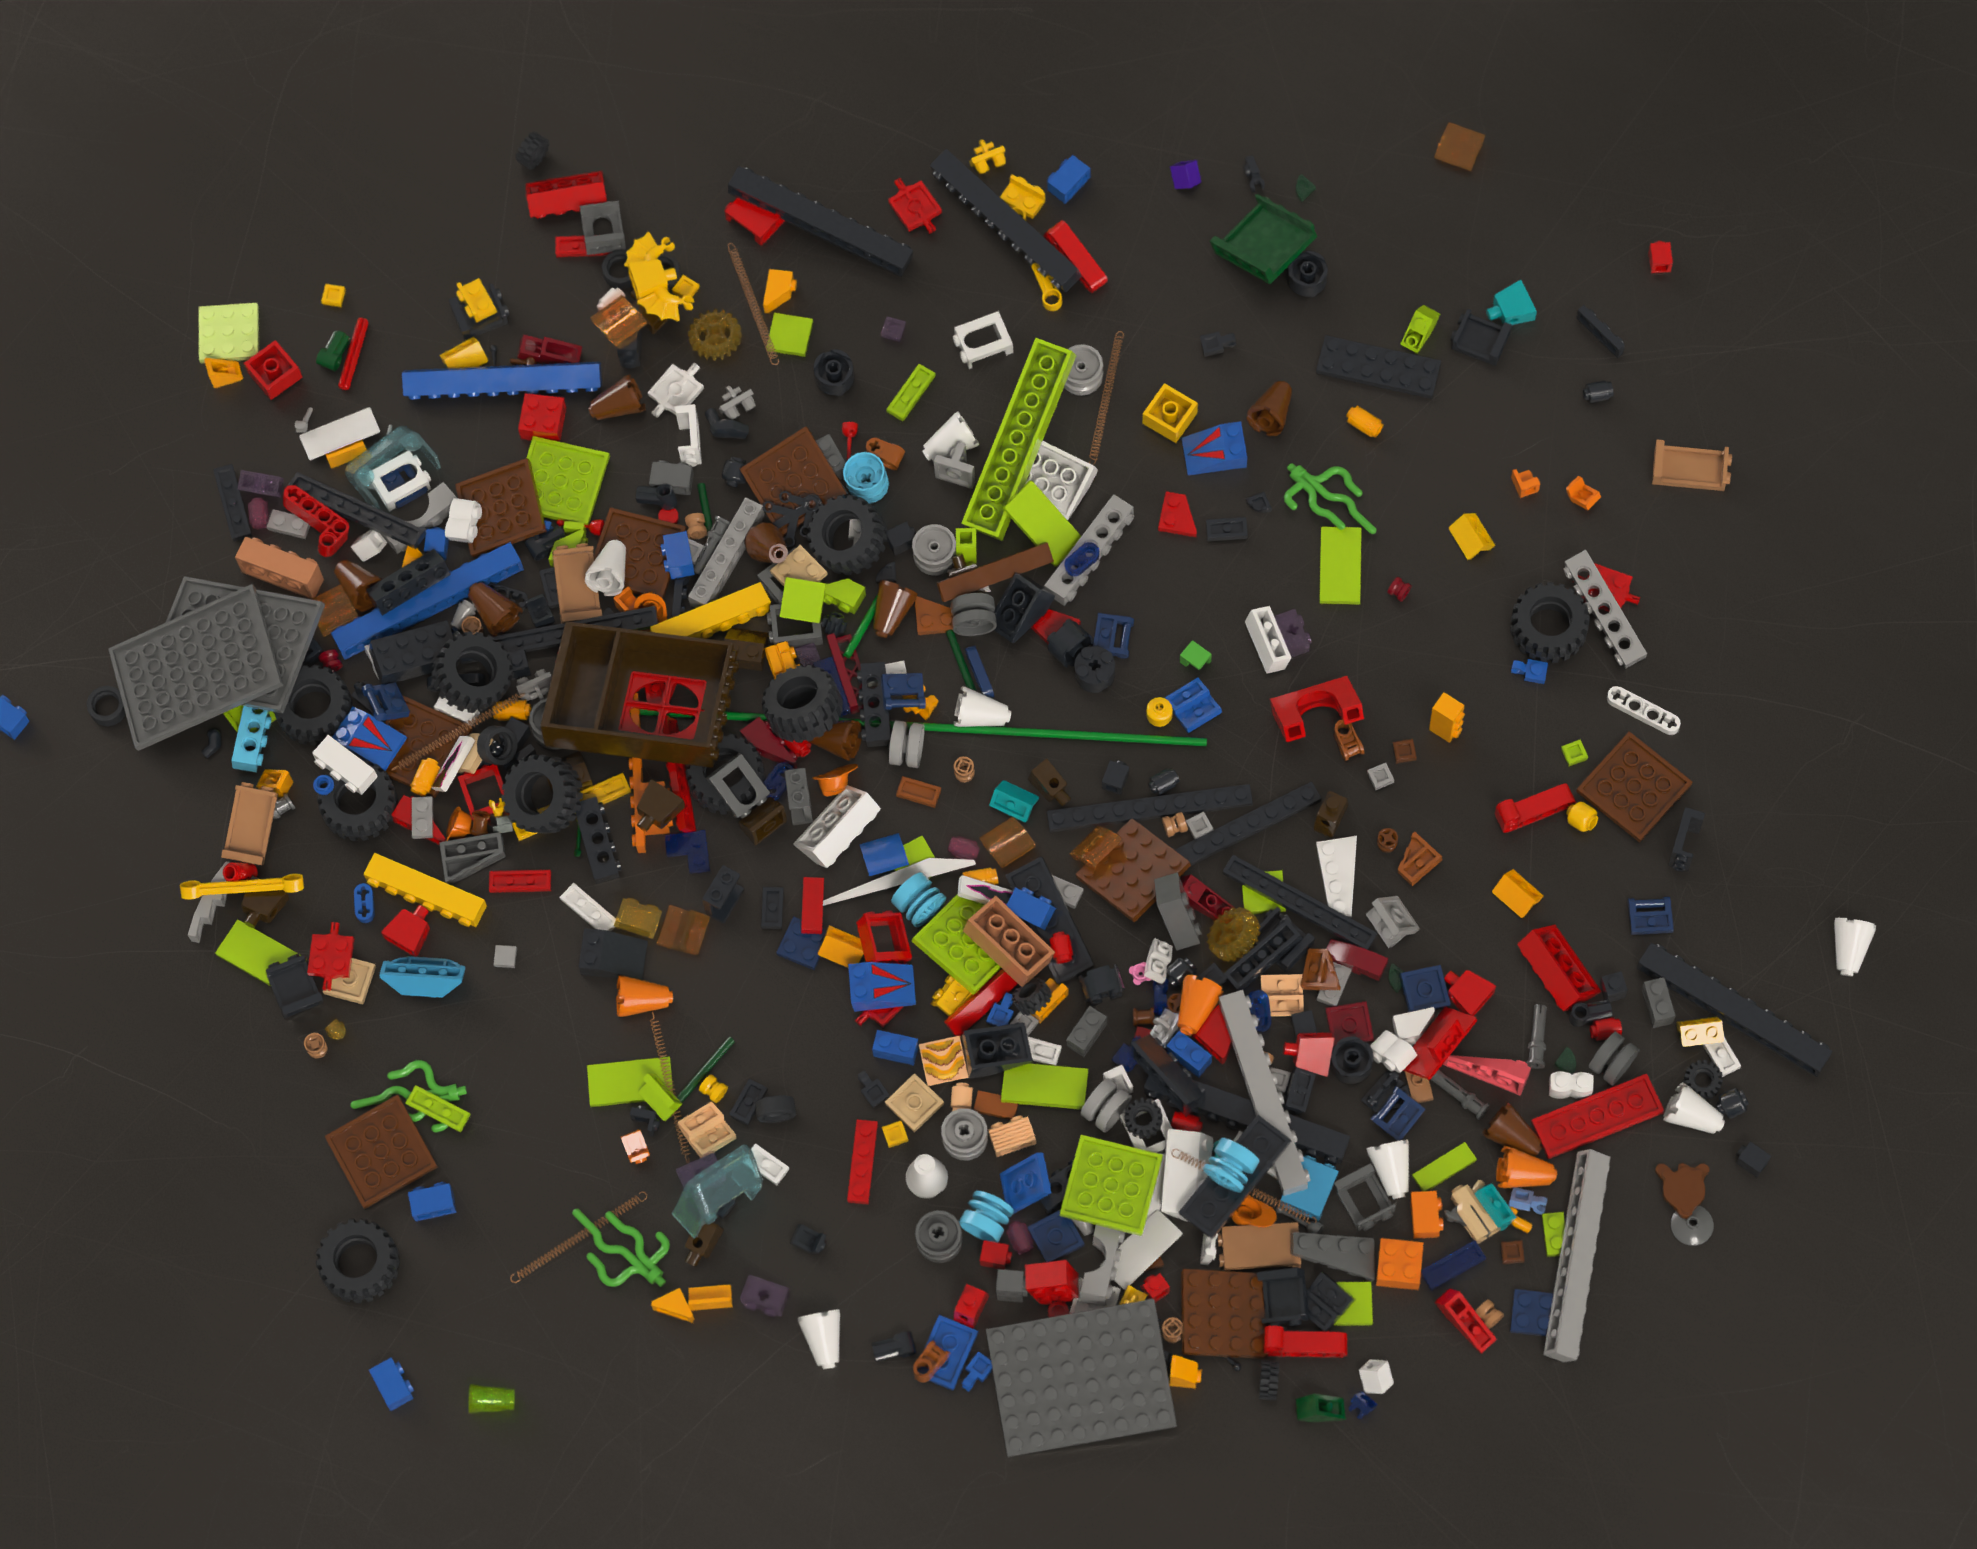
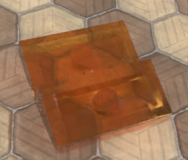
M1449 122L1434 158L1472 171L1486 135Z
M622 295L591 317L593 324L615 346L647 324L641 314Z
M341 584L310 599L321 601L325 604L317 625L324 637L331 634L337 627L346 625L359 617Z
M1014 817L1009 818L979 838L1001 868L1036 847V843Z
M1097 826L1070 855L1074 860L1082 861L1087 867H1095L1123 839L1111 830Z
M669 905L656 944L684 953L698 955L710 916Z

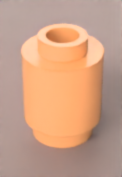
M956 1083V1086L952 1087L950 1106L952 1111L971 1109L973 1088L969 1087V1084Z

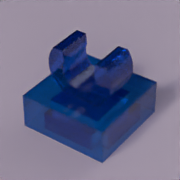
M1360 1391L1350 1400L1353 1404L1349 1407V1411L1351 1412L1355 1407H1358L1360 1414L1357 1418L1361 1419L1372 1412L1378 1404L1363 1391Z

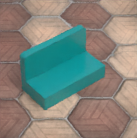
M1003 780L995 788L989 806L1026 823L1033 806L1039 800V796Z
M1493 1184L1479 1189L1474 1194L1496 1226L1501 1228L1500 1231L1505 1230L1517 1218Z

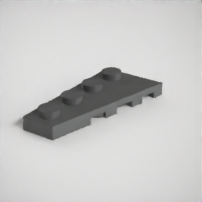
M1298 1232L1291 1234V1255L1314 1263L1318 1262L1327 1265V1267L1346 1271L1347 1274L1364 1277L1365 1280L1371 1282L1375 1280L1374 1238Z

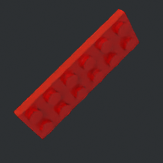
M1644 1074L1532 1119L1531 1123L1538 1138L1541 1140V1145L1547 1158L1551 1159L1663 1114L1664 1109L1648 1075Z

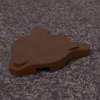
M1681 1163L1678 1166V1171L1674 1172L1665 1164L1657 1165L1655 1172L1663 1182L1662 1191L1666 1203L1668 1202L1672 1205L1681 1218H1689L1696 1207L1704 1200V1178L1709 1173V1166L1700 1164L1692 1168Z

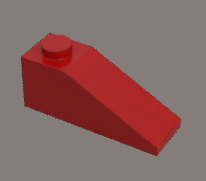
M403 795L391 816L395 823L412 831V798L415 797L411 796L409 798ZM433 821V838L426 839L440 845L439 842H445L446 838Z
M1449 1288L1435 1301V1304L1446 1318L1480 1353L1484 1352L1497 1340L1460 1291Z

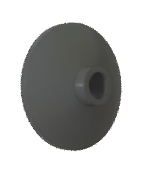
M1699 1205L1687 1219L1681 1218L1677 1211L1672 1216V1233L1678 1241L1685 1245H1701L1710 1238L1713 1232L1714 1224L1710 1213ZM1695 1220L1697 1225L1691 1226L1689 1221Z

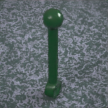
M579 824L577 828L576 849L574 851L575 857H580L581 831Z

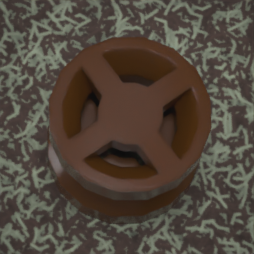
M1391 828L1382 829L1378 834V848L1385 853L1394 851L1398 844L1397 832Z
M1180 993L1172 994L1167 1000V1009L1177 1014L1179 1013L1177 1008L1180 1007L1181 1001Z

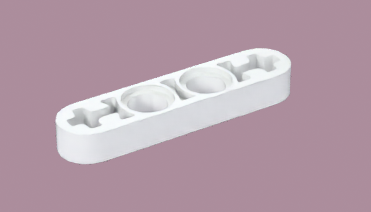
M1614 686L1608 691L1607 701L1611 706L1665 734L1674 735L1679 731L1681 723L1676 715L1622 687ZM1619 693L1620 697L1614 700L1613 695ZM1627 697L1628 699L1626 701V704L1623 705V701H1625V698ZM1633 701L1638 702L1640 708L1632 710L1629 707V703ZM1655 711L1658 714V718L1651 720L1648 718L1647 713ZM1662 716H1664V721H1662V724H1659ZM1671 721L1675 722L1671 728L1667 727Z

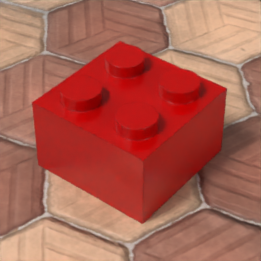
M276 340L244 362L248 374L270 400L302 378L299 367Z
M525 393L518 427L521 439L532 440L533 436L560 442L566 413L564 398Z
M1067 1260L1025 1265L1026 1290L1038 1303L1050 1304L1052 1301L1057 1300L1069 1302L1073 1298H1079V1274Z

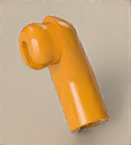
M1510 1207V1209L1516 1216V1214L1518 1213L1517 1209L1514 1207ZM1516 1216L1517 1218L1511 1224L1528 1233L1531 1230L1532 1223Z

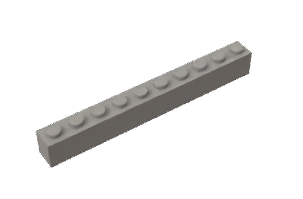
M1243 990L1220 996L1219 1006L1256 1116H1261L1291 1139L1290 1145L1273 1164L1282 1194L1285 1196L1308 1188L1310 1176L1307 1169L1303 1170L1301 1162H1304L1303 1155L1300 1149H1296L1295 1143L1297 1138L1294 1130L1290 1131L1288 1123H1291L1288 1111H1284L1282 1107L1284 1103L1282 1093L1276 1090L1277 1078L1274 1072H1270L1268 1065H1271L1268 1053L1263 1051L1262 1046L1265 1044L1262 1034H1258L1256 1027H1258L1256 1016L1250 1013L1249 1008L1252 1007L1248 995H1244Z
M1591 1149L1577 1152L1544 1349L1545 1356L1562 1362L1575 1361L1579 1354V1343L1583 1332L1582 1325L1586 1312L1590 1277L1593 1271V1258L1596 1251V1240L1600 1228L1599 1222L1603 1210L1602 1204L1606 1191L1607 1173L1609 1171L1610 1157Z

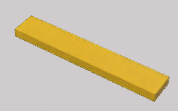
M620 773L580 791V793H583V799H580V801L597 797L598 803L606 804L631 793V789L624 774ZM547 805V806H545V807H543V808H540V809H538L537 811L541 814V813H543L550 805ZM512 823L519 841L537 834L520 829L516 826V823Z

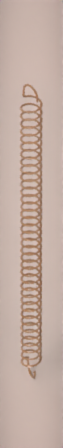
M732 254V255H731L732 261H733V259H735V260L740 259V260H741V258H739L740 255H738V254H736V255H733V254ZM738 269L737 273L741 285L742 283L750 284V282H748L749 279H747L748 276H741L742 274H746L745 270ZM747 290L745 291V292H748V293L746 294V297H747V295H749V296H750V295H754V294H753V291H751V290H750V291H747ZM749 299L748 303L751 311L755 310L753 315L754 313H761L760 309H758L759 306H757L758 303H756L757 300ZM767 328L765 330H759L763 331L762 333L760 332L762 339L763 337H770L769 335L764 336L766 334H769ZM767 351V352H768L767 354L769 355V358H770V361H771V358H772L773 356L770 357L769 351Z
M1101 401L1100 408H1103L1101 407V405L1107 404L1109 402L1102 403ZM1099 411L1098 418H1101V419L1105 418V417H1099V415H1102V414H1104V413H1100V411ZM1104 421V422H1101V423H1097V424H1096V428H1098V429L1103 428V427H1097V425H1100V424H1102V423H1105V421Z
M469 720V721H468V722H469V725H470L469 728L472 729V727H471L472 722ZM462 724V728L459 726V730H460V729H461L462 731L464 730V727H463L464 725H463V724ZM438 741L436 742V745H437L436 747H437V748H439V747H438V744L440 745L441 742H440V743H439ZM428 744V745H429L428 750H429L430 752H432L431 747H430L431 745ZM419 749V750H418V751H419V754H420L419 757L422 758L421 753H420L421 750ZM412 753L413 759H414V757H415V758L418 760V756L416 757V756Z
M682 1119L675 1120L674 1124H678L676 1122Z
M1184 1152L1180 1153V1155L1182 1154L1181 1161L1184 1158ZM1187 1153L1185 1154L1186 1157H1185L1184 1163H1185V1162L1187 1161V1159L1189 1158V1156L1187 1157ZM1194 1157L1191 1158V1160L1193 1159L1191 1166L1195 1163ZM1257 1189L1258 1192H1257L1256 1198H1257V1197L1259 1196V1194L1261 1193V1196H1260V1200H1261V1198L1263 1197V1195H1262L1263 1191H1260V1192H1259V1189ZM1266 1192L1264 1193L1265 1196L1263 1202L1268 1197V1195L1266 1196ZM1273 1196L1270 1197V1199L1272 1198L1270 1205L1274 1202ZM1278 1200L1277 1202L1275 1201L1274 1207L1276 1206V1204H1277L1278 1202H1279L1278 1208H1279V1207L1281 1206V1204L1283 1203L1282 1208H1281V1211H1282L1283 1208L1285 1207L1284 1201H1282L1281 1204H1280V1201H1279V1200ZM1287 1204V1205H1286L1285 1212H1286L1287 1209L1290 1207L1289 1212H1288V1214H1290V1212H1291V1210H1292V1209H1291V1205L1288 1206V1204ZM1297 1208V1209H1296V1210H1297V1213H1296V1216H1295V1217H1297L1300 1212H1301V1214H1302V1210H1300V1211L1298 1212V1208Z
M635 1195L634 1201L639 1204ZM625 1202V1205L627 1204L632 1209L630 1202L629 1204ZM618 1206L619 1211L621 1209L625 1213L624 1208L622 1209L620 1206ZM611 1211V1212L614 1213L617 1217H619L618 1214H617V1212L615 1213L614 1211ZM598 1219V1222L600 1221L605 1226L604 1221L602 1222L600 1219ZM578 1232V1235L580 1234L585 1239L583 1232L582 1234ZM568 1239V1242L570 1241L573 1245H575L574 1241L572 1242L570 1239ZM561 1243V1246L563 1245L568 1250L567 1245L565 1246L563 1243ZM551 1249V1253H550V1252H547V1253H548V1256H549L548 1259H549L550 1261H551L550 1255H551V1256L553 1255V1252H552L553 1250H552V1249ZM531 1263V1266L533 1265L536 1269H538L536 1263L535 1265ZM524 1267V1270L526 1269L531 1274L530 1269L528 1270L526 1267Z

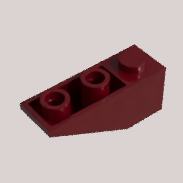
M758 717L740 730L741 736L747 739L748 744L752 743L756 747V751H759L760 756L789 768L797 769L796 760L798 759L791 750H786L784 741L772 733L768 721L765 720L763 722Z
M1193 875L1181 876L1180 880L1184 891L1187 893L1190 907L1225 927H1229L1238 909Z

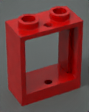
M483 765L474 774L464 772L461 776H458L471 817L475 809L466 786L467 784L495 775L501 794L504 795V790H502L503 781L497 765ZM490 806L476 810L486 811L490 813V815L494 814Z
M885 911L879 914L866 912L856 922L866 962L906 964L912 959L901 912ZM889 925L895 951L877 952L871 926Z

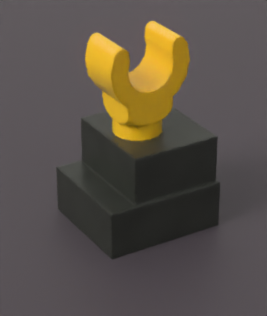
M499 798V805L496 807L495 802L489 800V806L494 813L490 815L491 822L487 823L489 832L505 833L513 831L512 823L508 818L509 814L503 812L505 802H502V798Z

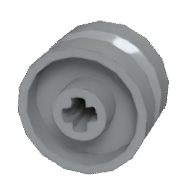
M1084 344L1074 345L1068 348V350L1074 352L1076 358L1064 388L1075 395H1089L1096 391L1102 383V357L1091 346Z
M935 524L924 526L917 531L912 543L913 558L916 566L921 572L936 576L945 574L947 570L952 569L954 564L951 557L956 555L954 534L948 528Z
M895 720L889 744V764L900 766L906 754L907 766L919 768L924 743V724L913 723L908 735L907 722Z
M1106 1078L1097 1086L1085 1102L1081 1110V1116L1088 1121L1096 1119L1095 1126L1102 1132H1107L1120 1119V1115L1123 1114L1122 1112L1127 1109L1132 1096L1124 1089L1117 1091V1084Z
M958 1109L952 1111L945 1118L942 1124V1142L945 1150L952 1157L958 1160H972L984 1152L988 1144V1131L984 1118L978 1112L971 1109Z

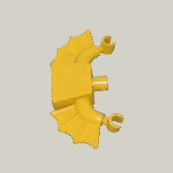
M647 232L644 237L635 239L633 247L626 251L628 258L624 264L625 267H628V274L638 300L637 303L645 308L647 314H655L661 320L674 319L679 321L678 305L683 304L686 310H692L693 305L689 302L694 303L691 295L679 298V296L669 293L667 281L677 279L675 268L663 270L661 261L658 260V257L664 252L663 250L670 252L675 248L674 242L666 245L670 242V239L664 237L661 241L662 245H657L650 232Z

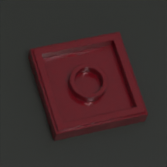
M1367 1001L1327 1007L1325 1009L1329 1031L1334 1037L1333 1049L1341 1039L1350 1036L1358 1037L1367 1043L1374 1042Z

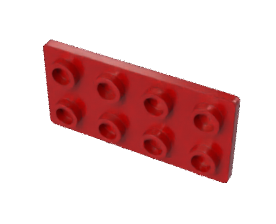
M1445 1007L1413 1046L1417 1056L1403 1071L1430 1080L1477 1022L1476 1017Z

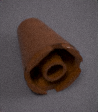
M629 374L593 399L588 409L593 418L596 417L598 420L639 413L645 411L646 406L645 403L641 404L640 400L643 396L634 378L631 379V374Z
M1275 382L1248 410L1247 421L1257 432L1265 431L1267 436L1281 434L1284 429L1292 395V388L1287 382Z
M763 522L755 527L753 526L747 533L745 547L749 556L754 560L781 563L787 558L788 550L781 530L777 526Z
M350 560L339 561L335 566L334 573L352 606L361 612L374 608L366 589L383 579Z
M880 581L873 630L876 631L877 636L887 638V636L893 635L917 599L918 594L906 587L904 589L893 582Z
M474 583L469 588L468 596L492 636H498L497 633L499 632L503 634L508 632L520 619L517 615L519 611L523 612L522 608L485 583Z
M838 720L836 724L832 725L833 728L829 732L826 731L820 738L817 736L812 741H809L844 760L850 761V758L856 756L861 744V738H858V732H862L861 723L856 720Z
M1508 1102L1490 1120L1488 1124L1491 1127L1488 1130L1484 1129L1482 1133L1485 1138L1502 1146H1510L1534 1157L1542 1149L1540 1146L1541 1140Z

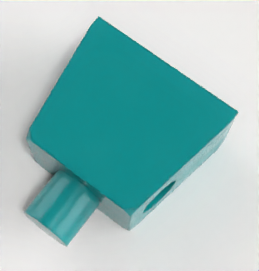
M1521 280L1497 293L1493 300L1494 307L1486 310L1490 321L1500 317L1503 325L1504 322L1515 325L1533 321L1536 318L1537 312Z

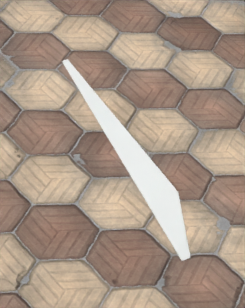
M928 858L823 900V906L902 885L911 876L922 872L928 878L976 865L974 860Z

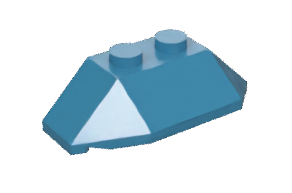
M407 956L392 961H383L380 978L401 995L433 998L444 997L462 983L465 966L459 965L450 959Z

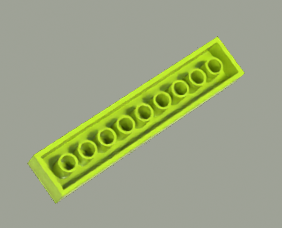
M1035 338L961 524L965 527L976 528L977 532L1003 541L1011 517L1002 508L1027 481L1075 361L1076 355L1073 351Z

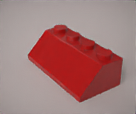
M602 170L526 183V197L530 217L543 218L546 214L552 213L561 215L569 210L578 212L580 211V206L607 202Z
M1555 924L1532 930L1517 944L1521 949L1522 955L1532 965L1533 971L1541 978L1545 988L1556 1000L1557 1006L1563 1011L1571 1010L1575 1004L1584 1003L1601 992Z

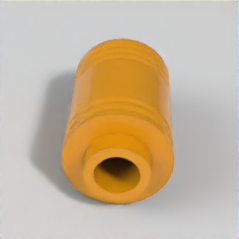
M1359 406L1352 407L1346 415L1348 418L1347 423H1350L1369 437H1377L1384 425L1380 419Z
M510 700L512 706L507 702L508 708L505 704V710L501 707L502 712L497 708L498 713L494 710L495 715L493 717L498 719V721H509L511 717L517 720H527L528 716H530L531 704H527V700H518V702L514 700L515 704ZM498 701V702L496 703V705H497L498 707H499L498 703H500V704L502 705V701Z
M427 758V760L423 759L410 785L413 793L422 797L429 794L440 770L436 760Z
M991 867L962 873L963 876L998 885L996 869Z

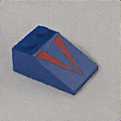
M1241 421L1220 424L1182 438L1187 475L1247 467V453Z
M355 707L351 708L332 737L362 761H370L372 765L377 764L384 771H386L407 739L402 733L382 721H376L375 717Z
M878 962L848 964L851 1004L854 1012L916 1005L913 965Z

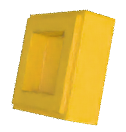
M682 275L672 288V292L681 298L685 295L693 297L700 286L695 281Z
M326 284L321 301L322 304L342 307L346 291L345 287Z
M902 1120L882 1127L889 1148L909 1141Z

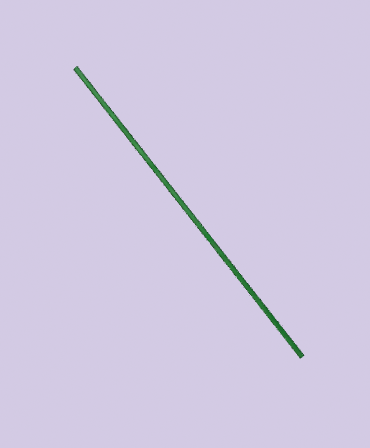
M640 709V715L659 716L658 711ZM725 712L727 713V720L754 721L760 717L763 722L767 721L764 714ZM675 713L667 714V716L670 717L695 718L691 715ZM839 718V720L859 721L861 727H865V721L861 722V719ZM873 721L870 726L874 728L879 727L881 722ZM890 721L891 729H893L895 721ZM907 722L908 730H910L913 723L924 724L925 731L1207 746V738L995 726L957 727L954 724Z

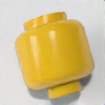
M1162 697L1152 699L1146 708L1148 721L1157 727L1167 725L1173 715L1171 703Z
M1584 802L1572 804L1567 810L1566 814L1568 815L1567 821L1569 825L1581 832L1592 830L1598 822L1597 811Z

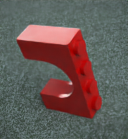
M1348 676L1270 699L1273 716L1286 742L1306 737L1301 716L1311 708L1320 706L1334 708L1340 714L1345 725L1364 719L1362 703Z

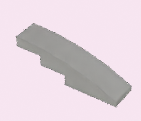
M226 861L211 882L226 881L223 876V869L230 862ZM227 894L202 896L188 932L191 942H200L204 924L212 925L216 906L225 907Z

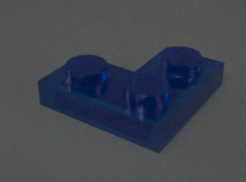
M705 830L665 835L667 857L688 855L690 874L710 871Z

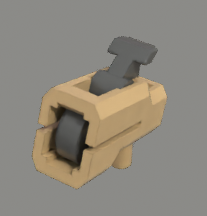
M1478 1180L1472 1189L1468 1185L1463 1186L1462 1184L1454 1188L1451 1200L1456 1207L1452 1209V1212L1444 1211L1445 1219L1448 1222L1454 1221L1463 1225L1476 1245L1486 1240L1487 1236L1490 1237L1501 1230V1228L1496 1226L1474 1195L1485 1186V1183L1481 1180Z

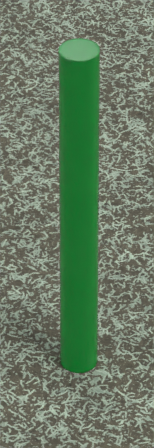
M877 595L843 654L846 658H851L875 615Z

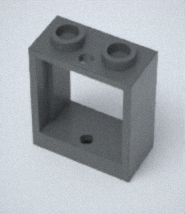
M781 604L770 605V613H767L768 625L772 624V631H769L770 643L777 645L787 641L789 647L794 648L823 644L821 621L820 623L812 622L813 633L779 637L776 615H780Z

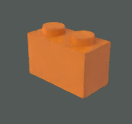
M1437 1191L1411 1192L1413 1239L1439 1237L1440 1231H1443V1218H1439L1438 1210H1442L1441 1197H1437Z

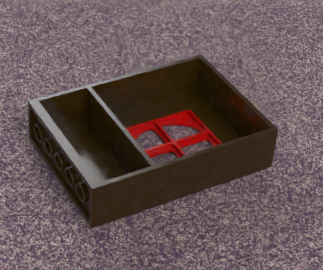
M566 621L540 725L545 746L713 768L715 760L718 761L719 758L718 744L723 741L722 726L727 723L726 708H730L731 696L729 694L730 690H734L735 678L733 676L734 673L738 672L739 661H736L737 651L734 650L733 642ZM664 682L666 684L661 703L642 702L633 699L637 691L649 684ZM680 684L691 690L698 699V707L689 708L670 705L673 686ZM636 708L658 711L659 716L655 731L650 733L638 727L630 717V710ZM668 713L695 717V721L685 730L669 735L663 734L665 719Z

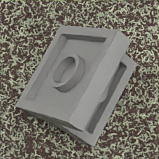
M958 442L956 448H952L949 458L936 454L934 459L935 478L973 489L975 485L974 466L966 464V444Z
M1398 896L1377 898L1372 902L1374 908L1366 914L1388 948L1393 947L1406 935L1415 934L1420 930Z

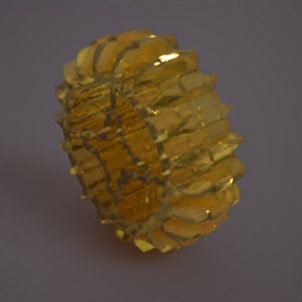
M715 308L714 313H710L707 309L706 315L700 313V319L694 318V324H690L691 331L688 332L689 342L693 345V350L698 351L699 356L705 354L706 359L712 356L715 361L717 356H720L723 360L724 354L730 356V350L736 351V345L741 343V326L737 324L736 317L733 318L731 313L726 314L724 310L718 313ZM726 328L731 331L729 338L724 334ZM702 331L706 335L704 342L699 338Z
M1232 907L1230 911L1225 910L1223 915L1219 914L1217 921L1213 920L1214 925L1209 927L1211 932L1207 934V943L1211 952L1219 959L1221 958L1227 962L1230 960L1236 961L1237 957L1242 958L1243 954H1247L1250 948H1254L1253 944L1258 942L1257 936L1261 934L1259 932L1261 926L1257 918L1249 910L1241 907L1237 909Z

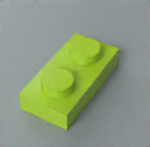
M1564 1212L1542 1214L1547 1257L1560 1256L1565 1229Z

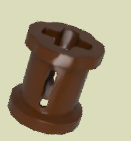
M486 811L472 812L474 820L470 833L474 836L488 834L487 822L490 819V813Z
M1154 1007L1146 1010L1133 1008L1134 1027L1138 1024H1151V1026H1155L1153 1023Z

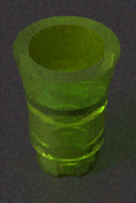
M470 1384L469 1414L514 1410V1389Z

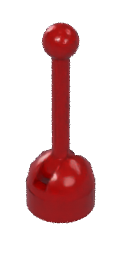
M855 422L842 423V432L848 438L847 461L851 457L852 437L856 436L858 431V424Z
M599 519L593 520L590 524L585 525V528H589L592 534L601 536L605 522ZM557 520L556 524L561 527L564 525V521Z

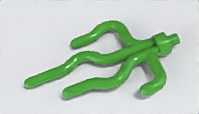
M1293 463L1289 464L1287 469L1291 472L1290 477L1297 482L1284 495V501L1290 509H1297V503L1292 499V496L1303 488L1309 495L1308 502L1311 510L1319 516L1326 517L1338 529L1343 530L1345 523L1330 510L1318 506L1316 502L1317 491L1329 501L1345 503L1349 513L1369 533H1376V527L1358 512L1355 502L1350 497L1344 494L1330 493L1320 484L1332 475L1339 474L1343 477L1346 487L1355 496L1360 497L1362 490L1353 483L1351 475L1346 469L1335 466L1318 476L1309 474L1301 465L1296 467Z
M423 1060L410 1062L403 1069L391 1071L387 1075L390 1080L398 1079L409 1075L417 1068H421L425 1072L426 1082L431 1089L427 1090L428 1092L447 1102L460 1100V1095L467 1094L466 1086L458 1087L457 1084L439 1086L434 1080L431 1066ZM392 1086L380 1095L352 1101L351 1108L357 1109L385 1102L394 1094L402 1095L408 1099L411 1092L401 1086ZM420 1111L415 1114L409 1113L413 1122H417L426 1116V1114ZM438 1123L432 1125L431 1130L433 1132H440L448 1126Z
M579 1209L573 1210V1216L593 1235L594 1243L598 1249L604 1253L621 1254L633 1265L625 1269L618 1277L610 1278L601 1260L593 1253H588L586 1257L597 1269L598 1277L602 1283L611 1287L619 1286L636 1273L644 1276L651 1284L656 1282L662 1287L666 1283V1280L662 1277L664 1272L656 1265L670 1247L668 1238L659 1231L655 1235L661 1243V1248L649 1258L644 1253V1240L641 1233L636 1228L623 1224L611 1211L606 1212V1219L617 1230L634 1237L635 1256L624 1246L607 1245L604 1243L599 1229Z

